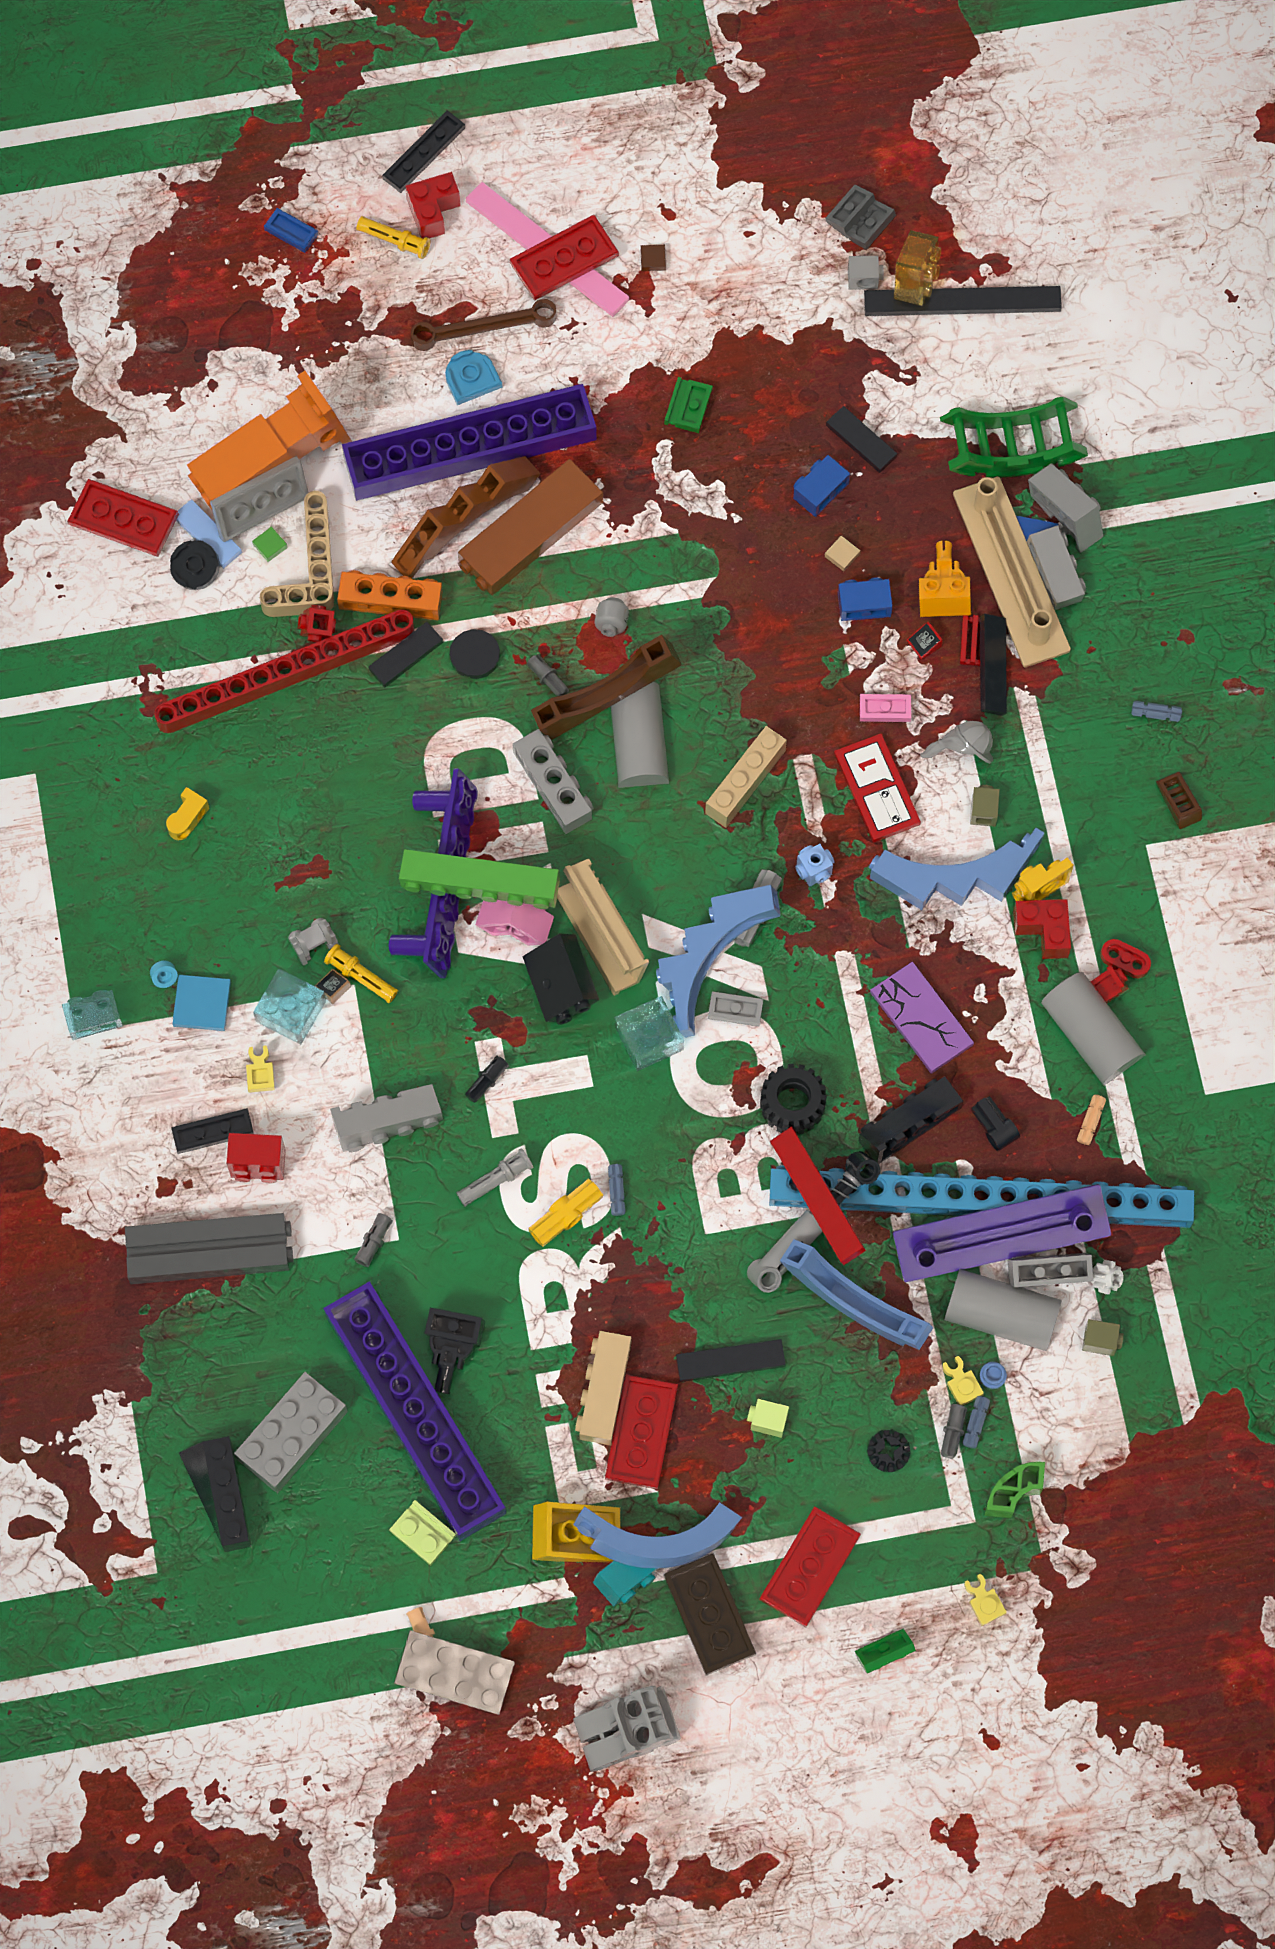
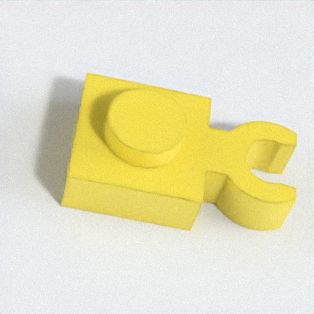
M263 1046V1054L261 1056H255L253 1047H249L248 1054L254 1064L246 1065L248 1092L275 1090L272 1062L265 1063L269 1057L267 1046Z
M957 1356L955 1357V1362L958 1365L956 1369H950L946 1362L943 1363L942 1368L946 1375L953 1378L947 1382V1385L957 1404L964 1406L975 1400L977 1396H983L984 1393L972 1370L966 1373L963 1372V1361Z
M979 1574L977 1575L980 1583L979 1587H972L968 1580L965 1581L964 1587L968 1593L975 1596L974 1599L969 1601V1604L981 1626H984L1005 1615L1007 1612L994 1588L989 1591L985 1590V1578Z

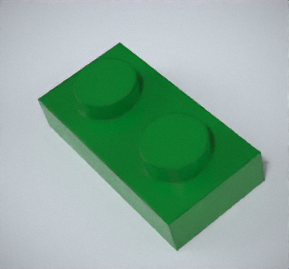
M903 1628L856 1650L855 1654L861 1666L868 1674L895 1660L904 1658L908 1654L915 1652L916 1649Z

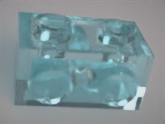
M99 990L94 992L92 996L86 998L74 997L69 999L67 1003L62 1004L72 1041L123 1027L112 990Z

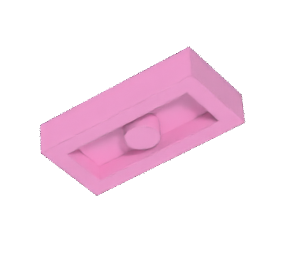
M860 694V721L911 722V695Z

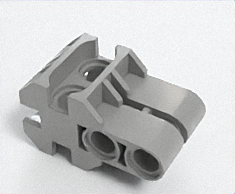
M649 1686L631 1692L629 1696L610 1700L604 1706L581 1714L573 1719L581 1743L601 1738V1740L583 1747L591 1772L607 1768L630 1758L646 1755L653 1752V1749L674 1744L681 1739L663 1686L657 1688L656 1686ZM639 1702L642 1712L637 1716L635 1708ZM646 1728L649 1729V1739L647 1742L643 1736Z

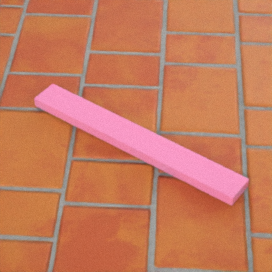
M483 182L466 197V203L526 250L552 237ZM594 269L569 282L612 317L629 301L628 295Z

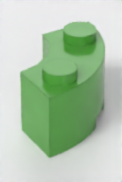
M1045 1462L1025 1463L1005 1474L994 1486L987 1501L984 1516L1012 1518L1015 1507L1021 1500L1028 1496L1040 1495L1044 1484Z

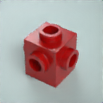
M311 605V608L304 610L303 614L299 615L298 629H301L300 636L308 637L307 641L319 642L331 637L336 627L335 611L326 610L325 606ZM313 621L317 623V629L313 628Z

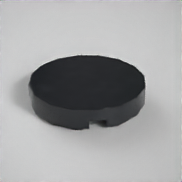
M190 540L183 542L176 547L170 558V573L174 580L185 589H204L213 583L219 573V556L214 548L204 541Z
M471 629L455 637L450 646L449 655L452 667L458 674L465 675L471 679H479L488 676L496 669L500 658V649L497 641L491 634L483 630Z

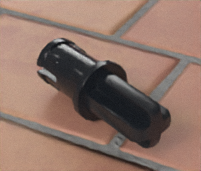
M496 1055L483 1071H479V1078L465 1093L466 1097L474 1103L477 1102L489 1087L495 1086V1081L509 1067L508 1063L502 1057Z

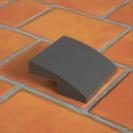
M854 185L828 214L825 220L843 236L867 250L894 219L896 214L894 209L876 201L873 193Z

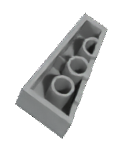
M430 1084L401 1091L397 1094L398 1098H392V1096L387 1095L380 1096L369 1105L362 1104V1101L351 1103V1108L340 1111L339 1107L331 1108L333 1123L342 1151L356 1152L363 1149V1145L370 1143L381 1144L388 1141V1137L398 1134L399 1136H406L413 1133V1129L423 1126L424 1128H431L438 1125L439 1121L443 1120L433 1085Z

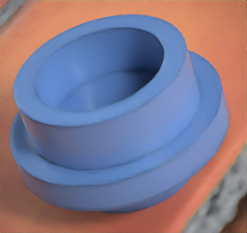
M997 1362L985 1364L980 1371L982 1384L990 1389L1000 1388L1007 1378L1005 1368Z

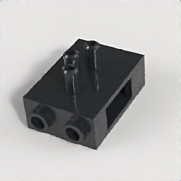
M559 933L522 956L546 1022H557L558 1025L568 1023L572 1020V1016L590 1010V1005L599 1001L575 934Z

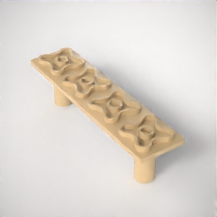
M985 477L976 484L955 490L953 497L1000 612L1006 618L1007 629L1023 667L1069 653L1070 646L1000 477Z

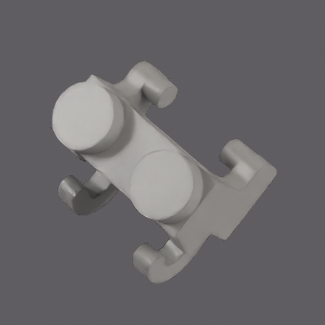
M323 918L314 920L311 927L303 931H293L288 937L292 948L303 966L308 964L307 961L311 959L309 956L311 949L327 942L328 949L338 944L329 923Z

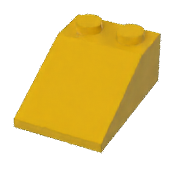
M544 1502L534 1505L532 1560L613 1562L614 1560L590 1549L595 1539L581 1534L573 1524L585 1506L608 1523L620 1529V1508Z

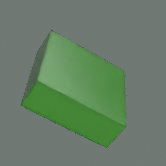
M272 526L252 541L253 546L267 562L288 548L287 543Z

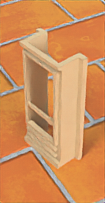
M586 859L564 868V873L570 883L559 887L557 899L612 994L615 996L620 991L640 982L649 961L648 959L644 960L643 953L604 886L599 884V878H596L594 875L595 871L591 870L592 863L590 859Z

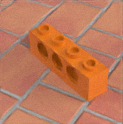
M351 570L341 573L337 600L339 609L386 615L397 610H407L413 618L439 620L443 591L442 583L434 579H424L422 581L413 580L408 576L395 578L388 577L382 573L368 575L360 571ZM369 588L371 592L363 594L360 593V590ZM388 591L396 592V594L391 597L384 595ZM412 594L421 595L419 599L410 598Z

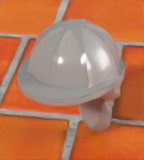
M967 721L957 725L955 729L949 731L942 739L931 743L920 756L922 758H932L946 748L961 754H976L980 759L990 764L993 761L990 753L993 743L990 729L982 722Z

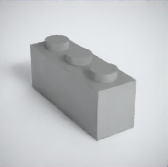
M1057 525L1029 535L1027 544L1054 610L1081 602L1085 595L1084 592H1086L1084 580L1078 578L1076 573L1077 563L1074 556L1069 555L1067 550L1068 540L1065 533L1060 532Z
M1088 1253L1007 1259L1009 1284L1014 1288L1093 1281L1092 1255Z

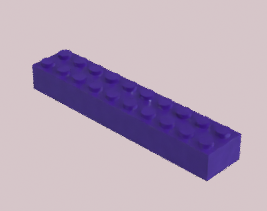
M583 384L345 443L342 444V450L355 500L358 501L484 469L490 464L523 456L528 458L597 439L596 425Z
M370 1281L324 1307L326 1318L459 1541L506 1514V1507Z

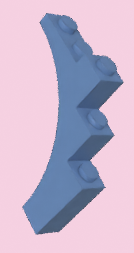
M771 885L712 897V907H709L712 923L685 928L686 937L682 941L686 954L658 959L659 968L656 969L658 982L670 991V1001L672 1006H675L676 1015L673 1016V1024L675 1030L679 1031L685 1038L695 1036L694 1021L697 997L701 984L714 960L730 942L746 930L759 923L781 916L778 894Z

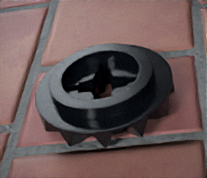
M893 1429L881 1430L872 1436L868 1444V1458L871 1464L880 1471H898L909 1460V1442L902 1433L896 1432ZM885 1441L887 1444L889 1443L890 1447H898L893 1452L894 1461H892L888 1454H879L885 1449Z

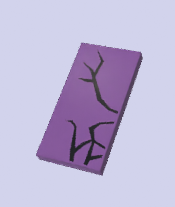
M913 962L870 990L871 995L931 1074L973 1046L974 1042Z

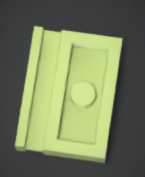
M416 1500L413 1501L412 1505L389 1529L395 1537L430 1566L456 1537L453 1531Z

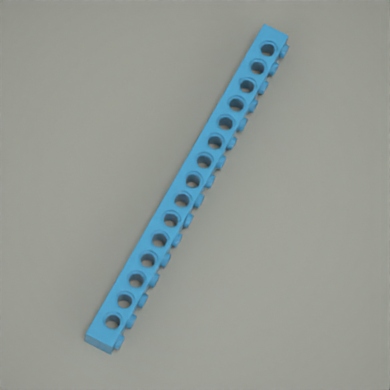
M784 1165L771 1169L769 1206L809 1208L800 1192L790 1188L789 1185L793 1180ZM832 1168L829 1171L819 1172L830 1188H834L838 1184V1179H843L845 1170ZM883 1171L875 1182L861 1185L854 1193L849 1194L850 1198H845L841 1203V1209L960 1216L1026 1201L1029 1194H1037L1039 1197L1091 1185H1082V1182L1074 1180L1061 1184L1055 1183V1180L1042 1179L1040 1182H1029L1027 1178L1003 1181V1178L996 1176L987 1177V1180L976 1179V1176L973 1175L950 1178L948 1174H935L934 1177H926L918 1172L908 1173L907 1176L897 1175V1172ZM1105 1182L1092 1183V1185L1099 1184L1101 1186L1109 1224L1191 1228L1194 1222V1190H1187V1187L1174 1186L1171 1189H1161L1159 1185H1146L1145 1188H1139L1130 1183H1122L1119 1186H1108V1183ZM873 1185L879 1186L883 1192L879 1195H873L870 1193L869 1187ZM905 1187L909 1194L907 1196H899L896 1194L895 1189ZM925 1188H930L935 1192V1196L927 1198L923 1196L921 1191ZM958 1190L962 1197L952 1199L948 1195V1191ZM983 1191L987 1194L988 1198L983 1201L978 1200L974 1193ZM1009 1192L1014 1196V1200L1006 1202L1001 1198V1194ZM1108 1198H1115L1119 1201L1120 1206L1111 1207L1107 1204L1106 1200ZM1133 1200H1143L1146 1207L1143 1209L1135 1207ZM1163 1200L1169 1201L1173 1208L1171 1210H1164L1159 1202Z

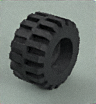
M788 1064L786 1069L782 1065L777 1068L776 1073L772 1071L768 1075V1080L765 1079L763 1083L760 1109H762L763 1118L768 1119V1125L771 1128L775 1125L777 1132L782 1133L783 1130L792 1127L795 1131H798V1135L804 1134L805 1129L812 1130L814 1124H818L821 1121L822 1115H824L827 1098L826 1087L822 1085V1078L819 1075L817 1077L814 1075L815 1071L813 1069L804 1070L805 1065L799 1064V1068H794V1064ZM786 1089H798L806 1094L809 1103L801 1110L791 1111L779 1103V1094Z

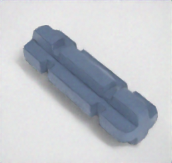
M1134 701L1131 712L1133 716L1142 717L1143 714L1147 718L1161 720L1169 718V721L1178 722L1181 719L1182 708L1177 706L1168 708V705L1149 702L1146 705L1142 701Z
M612 1164L608 1166V1176L611 1178L609 1179L610 1202H612L611 1214L613 1216H621L625 1214V1202H623L624 1186L623 1178H621L623 1176L622 1165Z
M977 1396L973 1406L975 1409L972 1410L966 1430L968 1433H965L963 1445L966 1447H977L978 1435L981 1434L986 1417L985 1411L988 1410L990 1400L986 1397Z

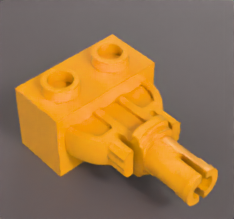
M942 541L936 543L937 569L934 570V562H930L929 571L925 574L924 578H919L920 617L971 615L970 577H965L964 573L959 569L958 561H954V569H952V543L950 541H945V550H943Z

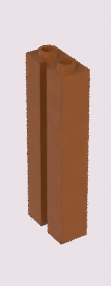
M568 459L458 551V566L465 574L470 573L476 577V585L482 591L487 590L493 596L603 504V492Z

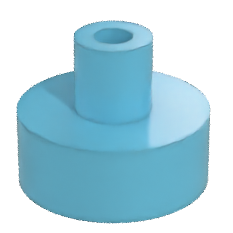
M159 961L150 969L151 979L154 985L159 988L170 987L177 980L178 974L175 966L169 961Z

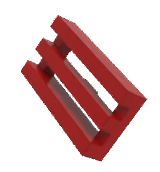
M963 615L960 664L980 666V660L976 659L978 624H980V617L978 615H973V617ZM968 623L972 624L970 659H966Z

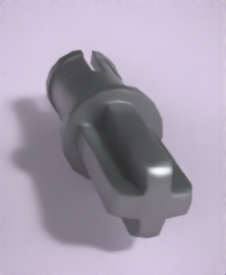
M539 654L529 659L527 666L538 676L542 685L546 684L556 696L568 694L569 689L556 675V669L548 666Z
M959 1404L950 1405L947 1425L943 1428L945 1436L941 1455L945 1458L953 1459L956 1456L960 1436L964 1435L962 1429L967 1408Z

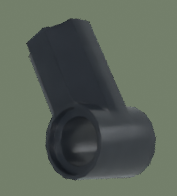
M990 1096L983 1098L971 1108L972 1113L985 1129L988 1141L996 1151H1000L1020 1138V1133L1015 1124L1009 1118H1005Z

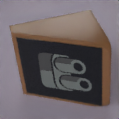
M332 969L314 988L333 1005L351 988V984L344 976Z

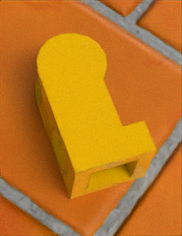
M187 787L181 794L183 804L166 821L169 835L175 840L186 839L209 810L208 801Z

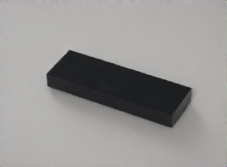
M844 406L826 422V426L879 473L897 457V453Z
M425 622L368 666L369 671L385 688L443 643V639L428 622Z
M248 1108L171 1127L177 1154L228 1142L229 1133L254 1134Z

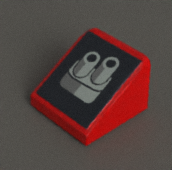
M929 622L922 625L906 640L920 660L941 648L943 642Z

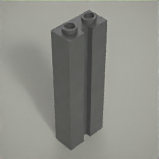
M284 1213L126 1226L125 1240L128 1280L130 1284L289 1271V1262H293V1248L287 1244V1237L292 1236L291 1221H286Z

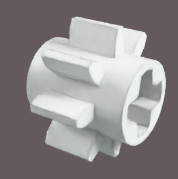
M1104 1260L1103 1264L1097 1263L1093 1267V1281H1091L1093 1287L1098 1288V1292L1110 1294L1111 1290L1117 1291L1121 1287L1124 1278L1121 1267L1115 1266V1262Z

